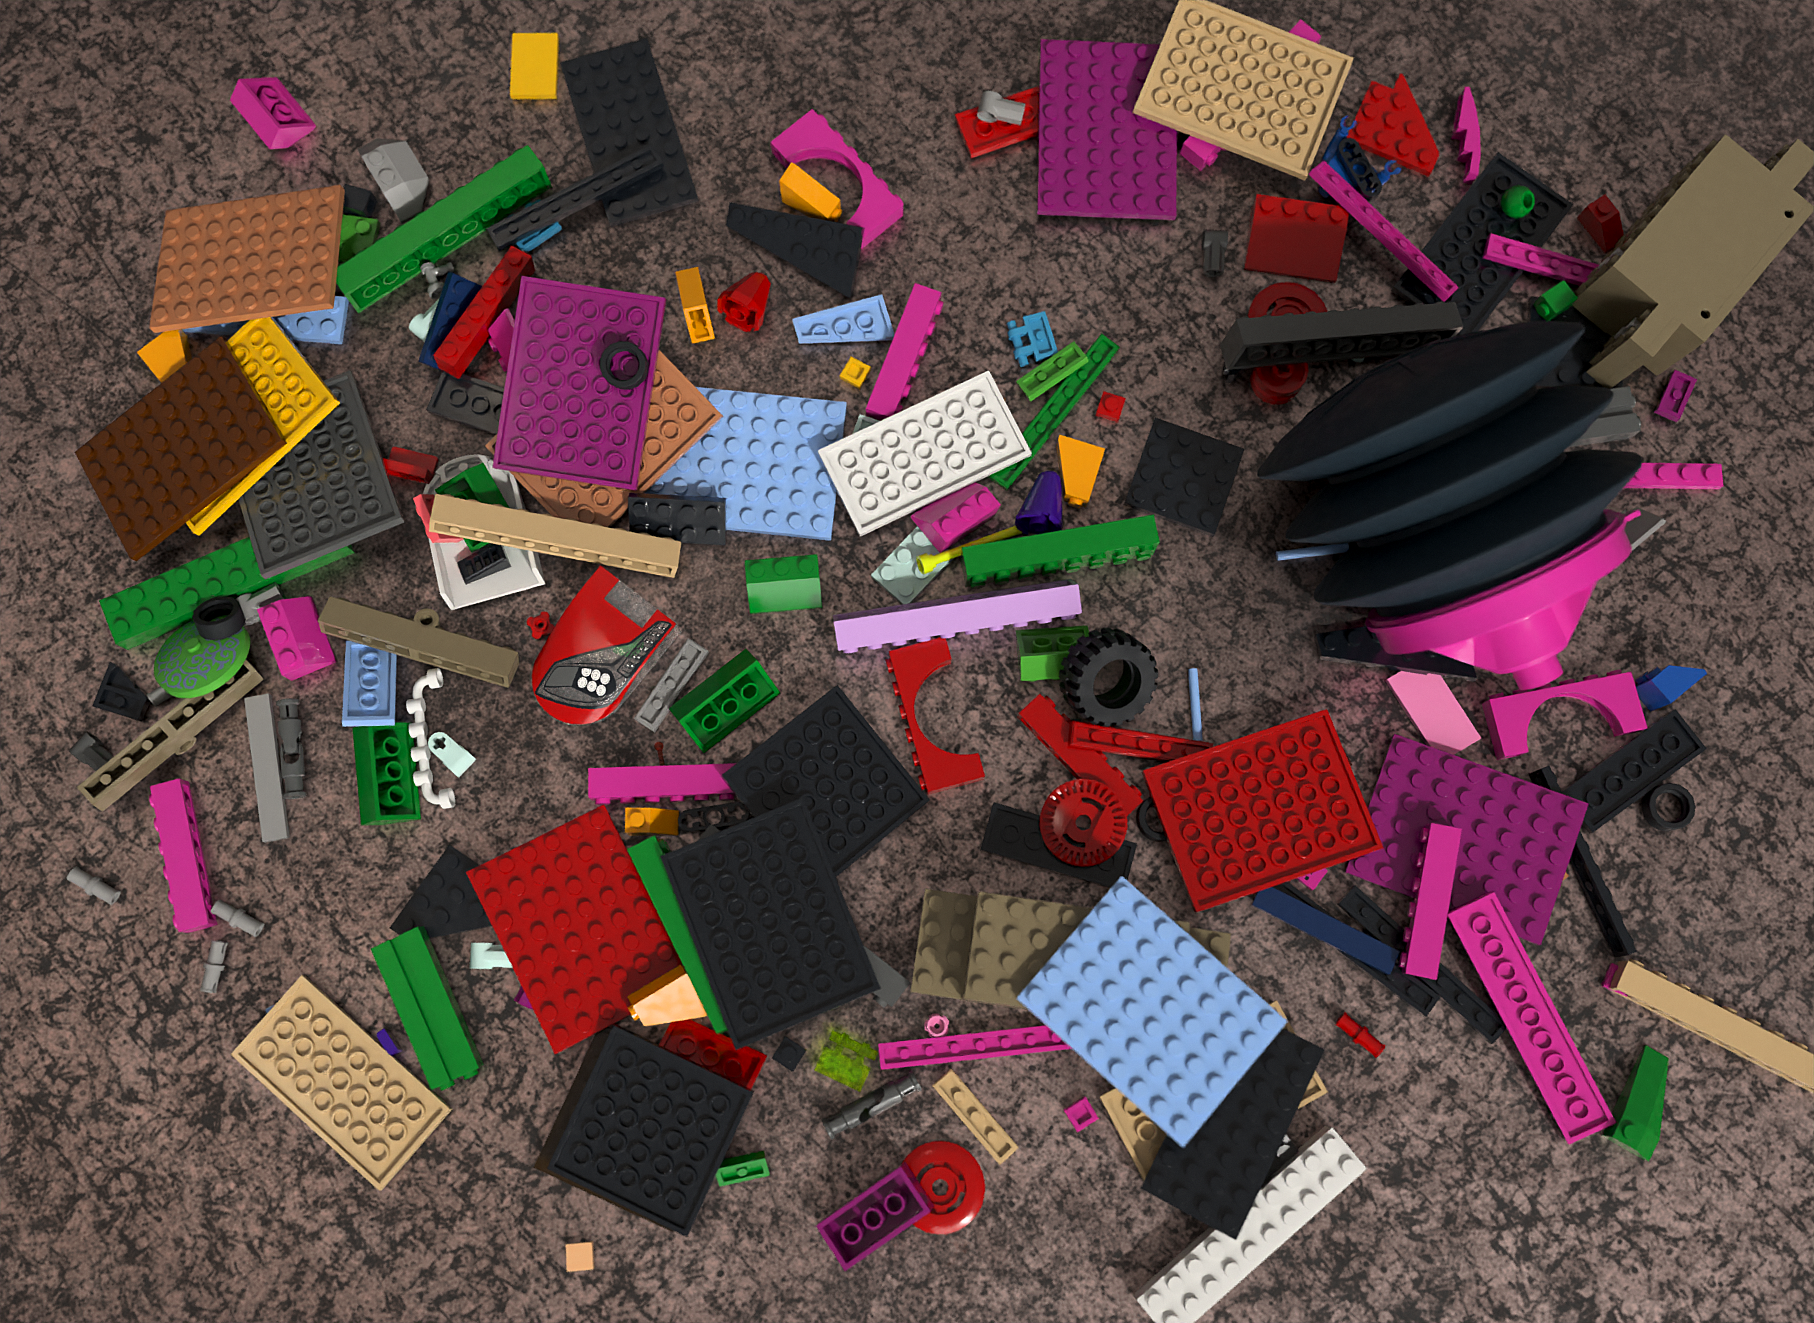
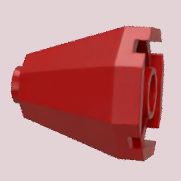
M760 272L749 273L720 294L717 299V311L720 314L724 312L727 315L725 320L736 328L745 332H750L752 328H754V331H758L763 324L771 283L768 277Z

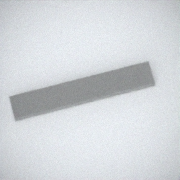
M267 693L246 697L244 702L262 842L267 843L288 839L290 835L285 799H283L284 788L272 696Z

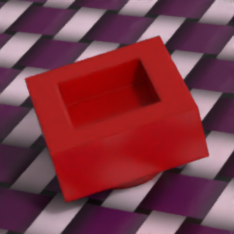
M1103 391L1096 416L1118 422L1126 398Z

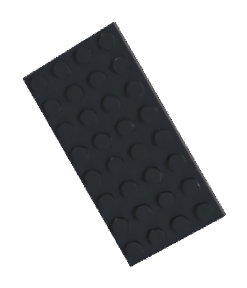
M643 38L560 62L594 173L653 144L664 164L663 168L602 198L610 227L699 202L648 39Z
M1497 152L1421 251L1459 287L1445 301V303H1456L1464 326L1456 336L1478 331L1524 271L1484 259L1483 255L1487 237L1490 234H1495L1541 248L1574 205L1499 152ZM1521 185L1528 187L1532 191L1535 198L1534 206L1529 214L1517 219L1508 217L1501 208V197L1510 187ZM1409 269L1405 271L1391 290L1411 305L1417 303L1435 304L1442 301Z
M1282 1028L1184 1147H1181L1173 1138L1166 1134L1140 1189L1228 1237L1237 1240L1325 1049Z

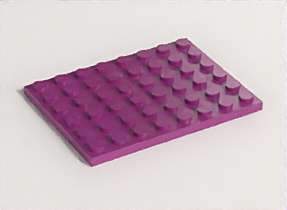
M1041 39L1037 215L1175 220L1177 130L1133 113L1161 44Z
M522 276L492 468L637 491L667 299L658 296ZM618 341H628L637 345L646 355L649 363L648 374L645 380L638 387L630 390H622L612 386L603 377L600 370V358L603 351L610 344ZM628 351L619 352L613 356L610 362L611 372L620 380L630 379L638 371V360L634 354Z
M1393 734L1367 807L1384 848L1349 860L1344 873L1414 899L1415 892H1412V882L1414 877L1418 878L1419 867H1416L1418 852L1422 853L1424 843L1420 842L1422 828H1426L1429 823L1460 828L1462 832L1448 912L1493 891L1518 938L1541 945L1589 803Z

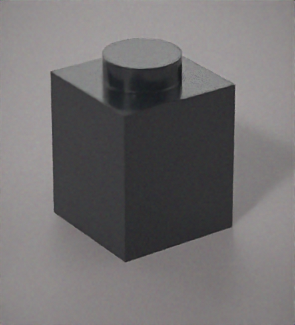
M344 184L343 214L372 218L378 202L372 191Z

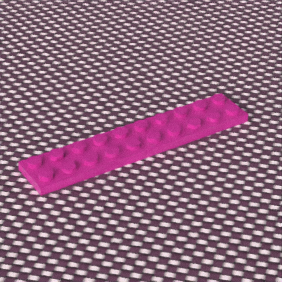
M1491 891L1449 911L1447 916L1568 1145L1615 1124L1616 1121L1496 894Z

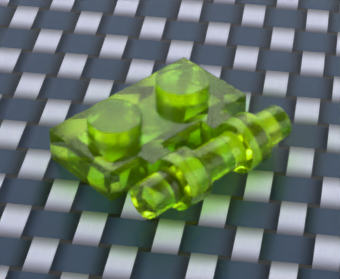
M832 1030L829 1040L837 1043L835 1050L824 1047L814 1071L861 1092L871 1069L862 1064L863 1060L867 1057L875 1061L878 1051L870 1048V1044L865 1042L861 1044L849 1038L850 1035L844 1032L840 1034ZM844 1047L858 1053L855 1060L841 1054Z

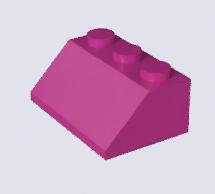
M277 77L238 79L230 101L269 149L289 148L315 129V123Z
M509 308L505 309L488 329L492 337L488 339V342L494 353L499 351L502 358L498 359L504 372L508 368L515 322Z
M974 482L926 505L914 513L911 519L938 552L941 553L993 518L1001 504L986 486Z
M312 596L282 599L257 609L281 675L293 681L337 662L327 634L322 633L318 623L320 616Z

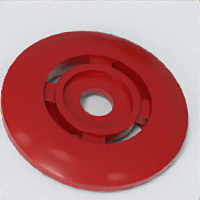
M1281 282L1270 285L1257 294L1250 305L1247 317L1258 318L1267 315L1271 305L1275 306L1271 316H1283L1288 313L1296 315L1311 311L1316 313L1328 311L1322 299L1310 288L1298 283Z
M1075 779L1058 786L1047 797L1040 814V830L1046 846L1057 858L1075 866H1093L1108 860L1119 850L1127 832V814L1121 799L1110 787L1096 780ZM1082 798H1090L1097 801L1103 806L1104 810L1100 812L1094 805L1083 803ZM1080 815L1090 817L1091 826L1089 829L1080 830L1076 826V819ZM1068 834L1073 840L1085 843V848L1070 844L1063 835Z
M932 1141L918 1146L905 1157L902 1163L906 1162L915 1177L926 1165L933 1162L934 1166L924 1173L920 1181V1185L934 1204L931 1212L913 1223L915 1227L932 1234H949L964 1228L976 1217L984 1200L985 1180L979 1163L969 1151L952 1142ZM938 1179H942L948 1184V1190L944 1195H936L932 1190L933 1183ZM960 1192H965V1196L957 1208L948 1212L947 1208L958 1200Z

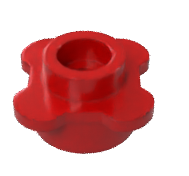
M543 611L539 616L527 619V625L532 629L533 638L540 639L550 634L555 627L549 620L550 615L548 612Z

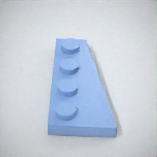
M882 294L792 319L799 344L893 340L895 335Z

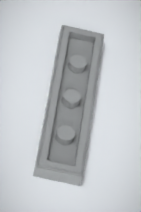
M688 638L635 715L634 720L655 733L670 711L669 708L675 704L709 651Z

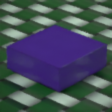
M383 1028L376 1033L377 1038L388 1055L395 1056L403 1051L389 1029Z

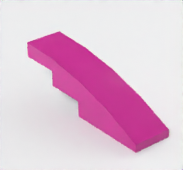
M1465 86L1458 97L1451 139L1460 140L1457 161L1466 163L1462 183L1472 185L1479 174L1481 147L1476 106L1470 87Z

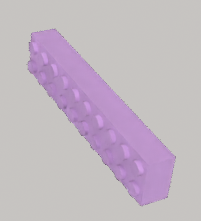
M1072 579L836 614L833 615L838 651L843 650L844 653L857 652L859 647L865 646L872 650L882 648V644L891 642L892 646L907 644L906 640L916 639V642H925L931 640V636L940 635L941 638H951L955 636V633L965 631V635L979 633V629L989 628V631L1004 629L1003 625L1013 624V627H1023L1028 625V621L1037 620V623L1052 622L1054 617H1061L1062 620L1074 619L1076 614L1082 613L1079 585Z

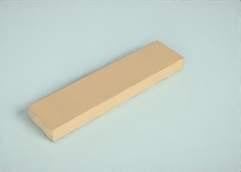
M952 1069L948 1070L932 1085L999 1165L1019 1148Z

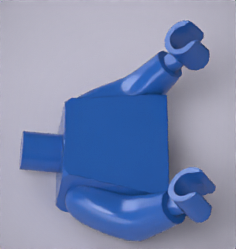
M1347 115L1341 119L1340 125L1342 128H1338L1324 152L1322 161L1324 160L1355 189L1336 154L1340 142L1348 136L1347 131L1354 128L1357 124V121L1354 120L1350 127L1347 126L1346 119L1349 117ZM1345 147L1343 151H1344V152H1347V151H1348V152L1351 154L1352 148H1351V149H1347V148ZM1389 160L1385 164L1384 170L1380 172L1372 166L1382 186L1390 179V175H1397L1401 172V167L1396 168L1393 172L1391 170V166L1396 160ZM1361 165L1353 166V171L1358 175H1362L1365 173V168ZM1321 186L1318 187V191L1323 197L1327 198L1330 196ZM1367 186V188H1366L1365 190H1366V191L1371 190L1372 193H1373L1374 190H1375V188H1374V187L1370 188L1369 186Z

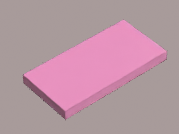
M1400 671L1385 680L1426 745L1454 755L1481 739L1441 675L1430 673L1423 675Z

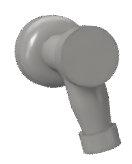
M431 262L425 263L420 269L422 274L426 275L430 284L427 290L430 298L438 299L444 284L438 282L437 277L453 272L454 268L451 262L435 267Z

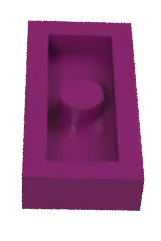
M1674 370L1668 379L1654 413L1677 422L1681 418L1697 379Z

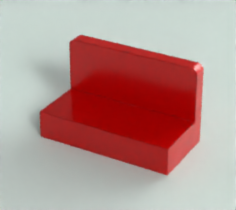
M392 447L389 459L383 458L388 475L429 484L434 477L439 459L436 456Z

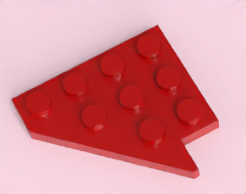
M1399 74L1393 89L1372 80L1354 119L1357 121V124L1349 130L1347 138L1355 139L1361 149L1387 160H1396L1395 163L1429 177L1440 153L1404 75Z

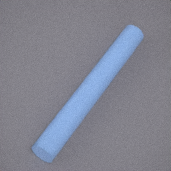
M1348 543L1276 551V560L1345 553L1349 550Z
M1191 668L1188 669L1192 735L1193 740L1203 741L1198 669Z

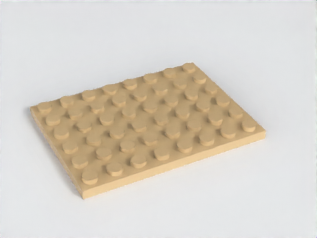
M1179 0L1133 113L1306 180L1354 58L1207 0Z

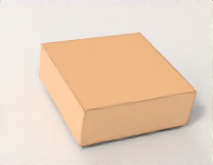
M593 1241L566 1244L567 1272L594 1269Z

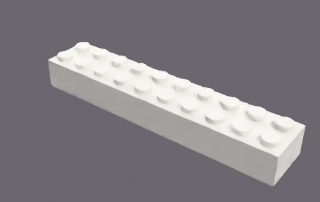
M1324 1126L1298 1149L1299 1152L1263 1182L1237 1240L1209 1227L1133 1294L1155 1323H1194L1367 1169L1332 1127Z

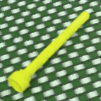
M1016 526L936 555L924 553L916 557V563L919 571L924 575L932 572L937 564L961 556L962 547L1002 541L1019 535L1022 532Z

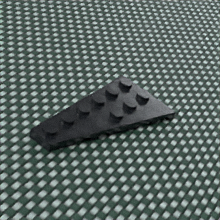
M732 202L729 203L726 226L838 292L852 298L864 233L863 227Z
M1367 626L1319 633L1314 637L1320 660L1350 664V662L1360 663L1374 668L1375 666L1388 667L1389 670L1423 675L1428 673L1437 674L1451 679L1453 677L1465 678L1466 681L1475 682L1477 679L1474 666L1430 650L1407 654L1386 653L1383 651L1376 633L1369 631Z

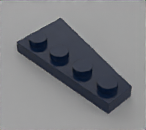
M448 272L418 362L441 370L438 368L433 355L480 291L481 285Z

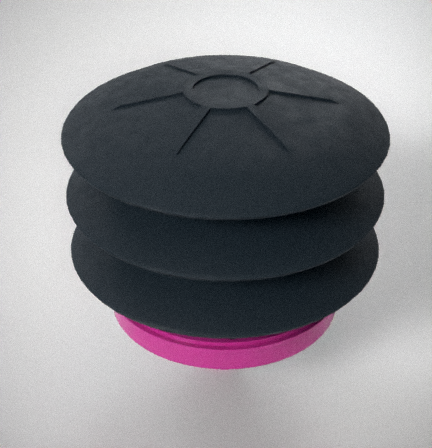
M1532 321L1504 325L1430 342L1358 376L1309 411L1278 442L1258 469L1257 476L1259 478L1286 481H1309L1327 478L1329 481L1308 501L1288 527L1285 535L1286 539L1292 542L1319 544L1357 542L1338 559L1316 587L1313 596L1315 601L1324 605L1373 607L1368 613L1365 624L1369 631L1376 633L1382 649L1386 653L1407 654L1430 650L1495 674L1512 673L1519 690H1528L1542 686L1563 674L1564 671L1556 654L1565 649L1569 644L1598 580L1619 566L1631 553L1632 546L1624 528L1628 521L1641 515L1639 509L1623 514L1605 509L1640 470L1643 461L1641 455L1629 451L1595 449L1564 451L1590 428L1611 403L1614 392L1603 387L1563 385L1537 389L1535 386L1568 353L1583 334L1584 325L1572 322Z

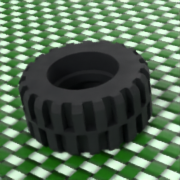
M1102 628L1101 632L1096 629L1088 633L1089 636H1081L1077 639L1078 643L1075 646L1071 645L1068 649V657H1064L1061 665L1064 668L1059 671V679L1063 682H1060L1059 686L1064 694L1063 698L1072 709L1094 725L1099 724L1101 727H1109L1112 724L1115 727L1122 725L1123 721L1130 722L1135 719L1134 715L1137 713L1141 714L1145 710L1143 707L1146 703L1150 704L1153 699L1151 696L1152 692H1156L1158 683L1155 682V679H1158V669L1155 668L1157 665L1155 657L1151 655V651L1144 644L1123 630ZM1122 659L1123 673L1117 685L1104 694L1094 695V680L1101 668L1111 661Z

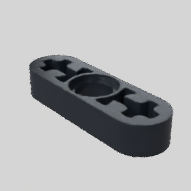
M1352 138L1343 139L1337 148V157L1356 191L1367 201H1374L1382 190V184L1359 143ZM1345 147H1346L1347 149H1351V148H1352L1351 154H1350L1348 151H1347V152H1344V151H1343L1344 148H1345ZM1353 166H1363L1365 173L1362 175L1356 174L1353 171ZM1367 186H1369L1370 188H1375L1373 193L1371 190L1366 191L1365 189L1367 188Z
M741 802L688 809L679 815L678 825L687 833L706 831L710 826L707 816L709 812L716 810L720 812L721 820L719 823L712 825L717 829L726 828L749 820L750 813ZM736 807H740L742 811H745V814L741 816V820H737L736 816L728 817L730 822L725 823L726 815L723 809L728 808V813L736 812ZM703 812L702 819L705 826L701 827L700 821L692 823L691 828L687 824H683V821L687 820V815L697 819L700 818L699 813Z

